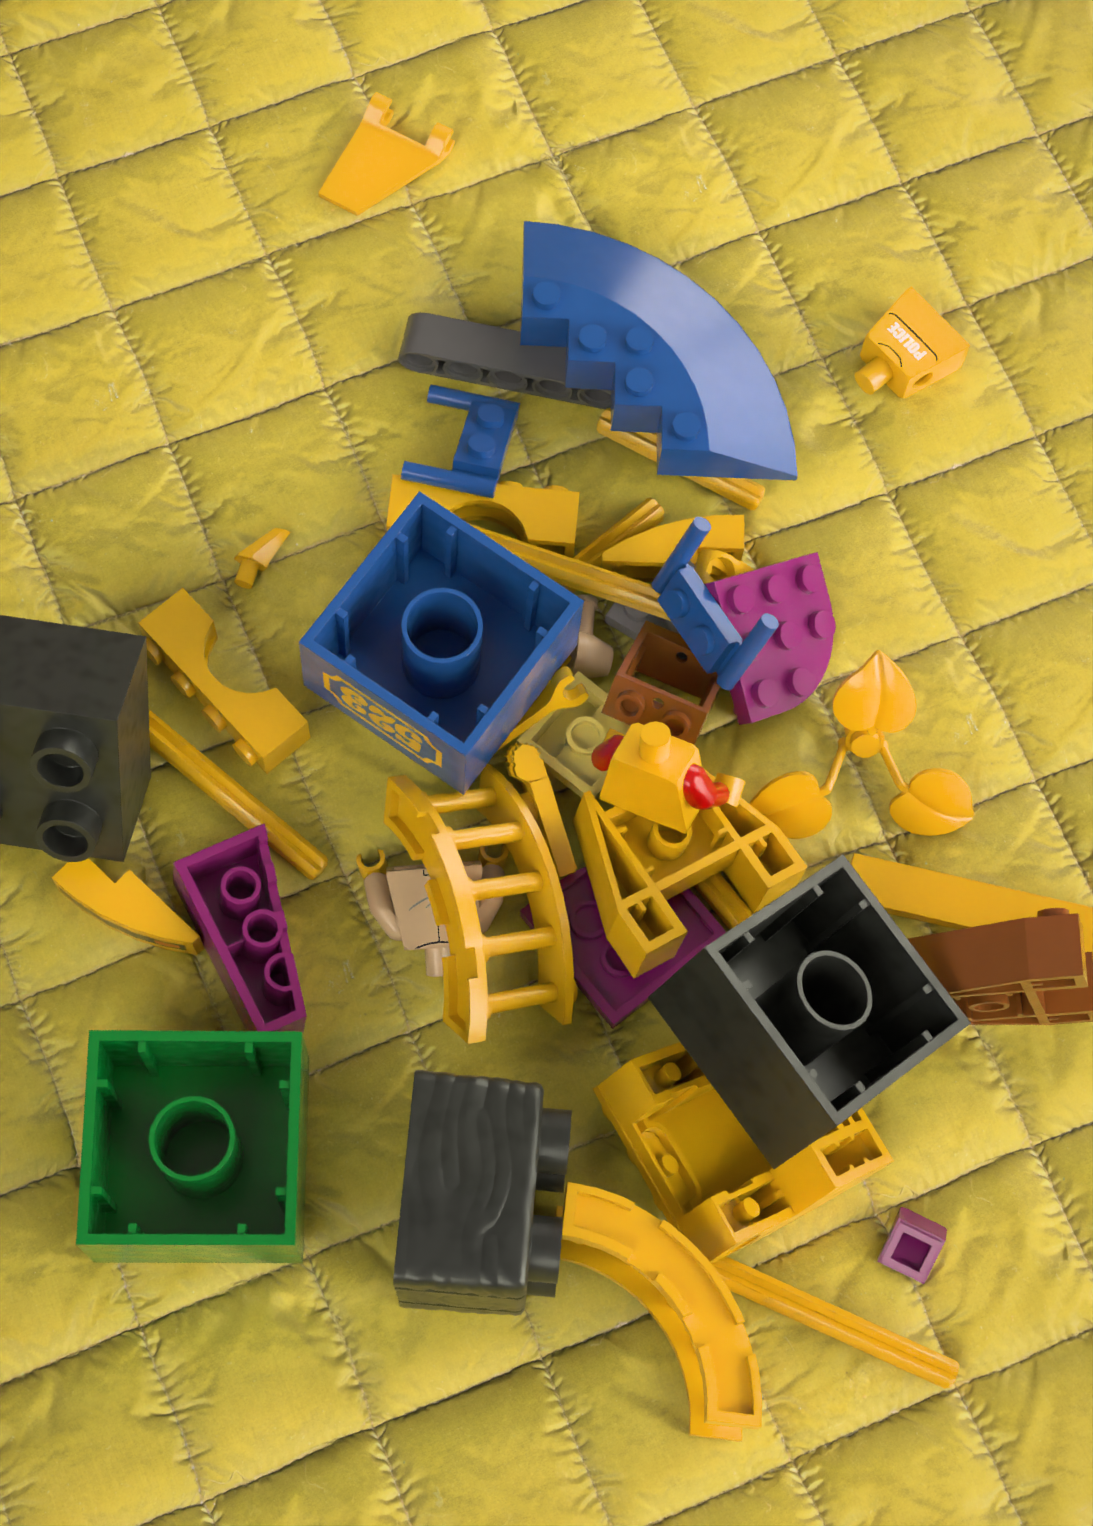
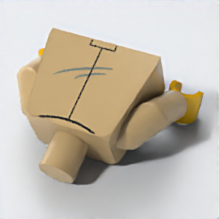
M505 843L502 845L501 856L498 858L489 857L485 852L486 846H482L479 849L478 860L462 861L467 877L475 881L504 876L503 869L506 866L509 853ZM378 849L379 863L373 867H367L364 865L361 853L358 854L356 863L364 879L370 913L390 939L403 942L404 950L425 949L426 976H443L442 957L450 956L449 942L445 925L436 926L431 904L424 887L427 880H431L424 864L388 867L383 850ZM503 897L475 902L482 934L488 931L503 903Z

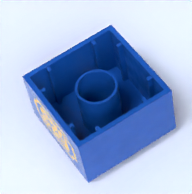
M419 491L299 641L303 683L308 689L464 795L552 679L555 672L577 646L584 600Z

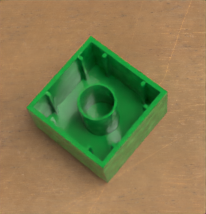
M89 1030L76 1245L94 1263H303L309 1055L303 1033L298 1031Z

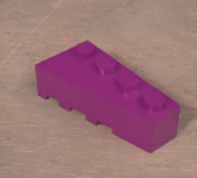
M265 823L173 862V884L246 1031H298L304 1034L307 1014L294 955L290 947L287 933L288 927L284 910H282L277 877L271 860Z

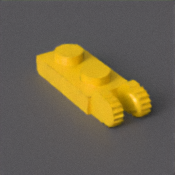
M514 743L513 746H509V750H506L507 754L504 755L506 757L505 762L508 763L507 770L509 776L521 781L524 793L520 794L540 828L558 877L576 872L577 866L549 777L547 776L542 758H539L538 748H535L533 744L525 743L523 745V743Z

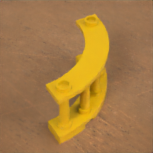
M487 764L481 771L479 788L467 790L464 795L458 791L427 795L406 775L388 777L383 823L402 842L412 861L422 860L431 879L427 880L424 887L431 904L436 926L445 925L450 956L442 957L444 980L443 1022L467 1044L486 1041L487 1020L491 1017V1014L540 1005L562 1025L572 1024L573 1003L577 999L578 989L574 980L572 942L564 896L555 865L540 828L512 782L507 780L491 764ZM477 809L492 825L453 830L451 827L445 826L439 814ZM505 843L520 873L473 881L470 877H467L457 850ZM527 893L535 929L486 937L481 933L475 905L476 901ZM537 949L538 985L488 994L486 963L489 957Z
M567 1182L564 1206L557 1205L555 1217H563L560 1260L589 1268L611 1279L635 1297L657 1321L667 1336L683 1373L689 1407V1436L741 1442L742 1428L760 1429L762 1427V1393L755 1353L753 1354L751 1343L743 1324L745 1322L743 1315L728 1286L711 1262L673 1225L664 1219L661 1221L646 1210L635 1206V1202L596 1187Z

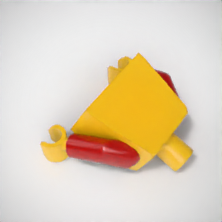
M657 721L649 722L645 725L633 723L625 735L609 728L603 742L596 746L591 755L593 766L600 771H607L600 793V800L684 834L687 833L699 810L720 807L725 803L738 807L746 782L723 773H717L715 781L712 782L702 767L699 749L692 743L671 736L668 726Z

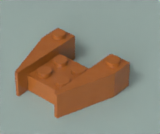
M1047 908L1038 911L1037 917L1021 918L908 938L909 942L971 1022L969 1025H1058L1093 1022L1092 952H1085L1083 925L1078 913L1069 914V910L1065 908Z

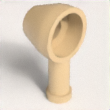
M588 594L578 595L579 598L584 600L577 646L571 652L572 659L567 666L571 669L573 676L578 671L588 679L608 676L613 661V647L593 635L598 599Z

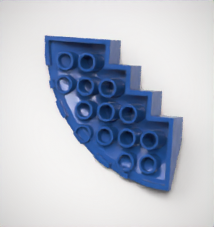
M524 221L520 345L566 347L565 388L611 390V431L657 433V475L797 480L795 442L788 412L777 383L757 347L740 324L714 297L680 271L661 259L632 245L587 230L559 224Z

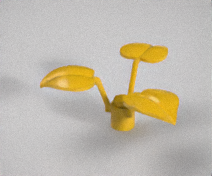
M876 650L863 666L847 677L834 694L832 704L834 715L844 726L845 737L838 739V750L826 782L819 787L817 779L809 772L794 771L786 773L766 784L749 803L777 825L787 838L802 839L817 834L826 827L832 817V805L824 796L831 793L846 752L850 750L861 758H869L877 753L881 754L896 787L902 791V793L891 800L889 811L893 820L904 830L924 836L942 835L963 827L975 816L971 791L964 779L957 773L943 768L926 769L917 773L909 784L901 777L889 751L888 742L884 739V732H899L912 722L917 710L916 697L903 671L880 650Z

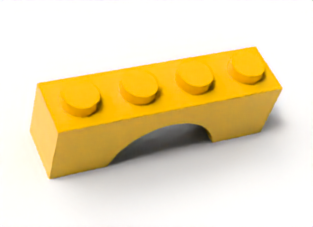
M392 474L386 524L387 531L420 491L465 522L471 520L496 522L509 529L520 541L570 558L574 557L580 492L569 491V489L558 485H550L542 489L523 487L520 483L514 481H501L497 484L494 498H488L402 480L401 475Z
M183 587L138 622L142 636H146L147 656L157 666L162 662L168 666L174 673L170 678L177 689L187 699L194 695L205 708L201 712L205 719L219 733L226 729L236 740L232 744L233 748L247 765L251 767L257 763L268 774L311 738L308 721L277 688L258 693L239 692L224 686L211 674L208 669L209 657L218 639L214 620Z

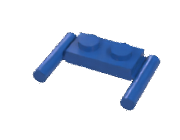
M431 384L427 396L428 403L469 411L453 459L452 470L404 461L401 479L494 498L515 422L518 418L520 403Z
M695 517L652 581V587L657 593L661 594L657 601L707 674L716 672L718 674V685L725 690H732L776 631L779 622L773 615L763 614L743 641L699 575L688 564L711 530V524L703 517Z

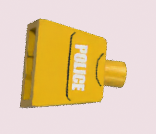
M911 286L867 333L860 352V357L866 365L855 373V380L859 387L869 395H872L886 384L898 397L907 398L959 370L964 363L970 344Z

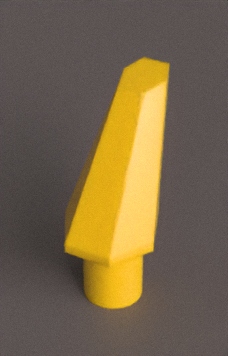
M274 528L239 552L234 557V560L240 563L234 583L240 587L251 589L258 570L264 571L267 569L269 562L291 532L285 529Z

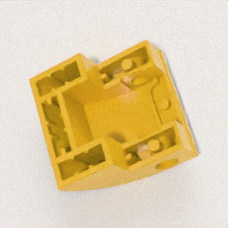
M681 1042L631 1059L593 1088L601 1103L604 1115L611 1121L625 1145L630 1161L637 1166L652 1193L653 1201L657 1208L663 1212L667 1221L687 1237L711 1263L786 1226L894 1162L861 1107L837 1127L776 1169H773Z

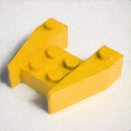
M705 770L712 782H714L715 777ZM590 790L583 793L573 818L606 938L633 978L675 957L688 932L666 900L724 871L751 911L756 913L797 886L808 868L782 830L742 798H740L738 807L725 803L720 807L699 810L686 834L617 806L604 811Z

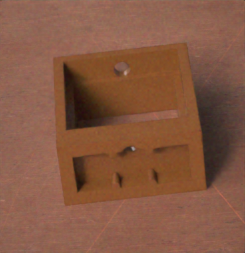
M646 620L616 673L601 713L628 725L633 723L645 725L654 721L662 722L670 729L671 736L695 745L721 689L717 683L718 674L716 672L709 674L705 672L680 634ZM677 653H685L687 655V659L679 658ZM638 671L698 697L701 701L699 705H696L634 677ZM659 698L663 701L664 704H661L655 701L654 699Z

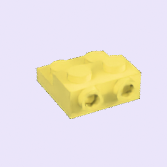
M578 671L574 675L575 680L568 684L564 690H571L582 682L589 694L588 699L577 707L557 709L549 713L516 738H518L517 744L523 743L524 745L528 743L538 748L539 758H542L547 776L553 783L558 779L581 798L583 793L590 790L594 797L598 799L607 771H600L593 766L591 761L592 752L596 746L603 742L609 728L625 735L631 725L601 713L608 693Z

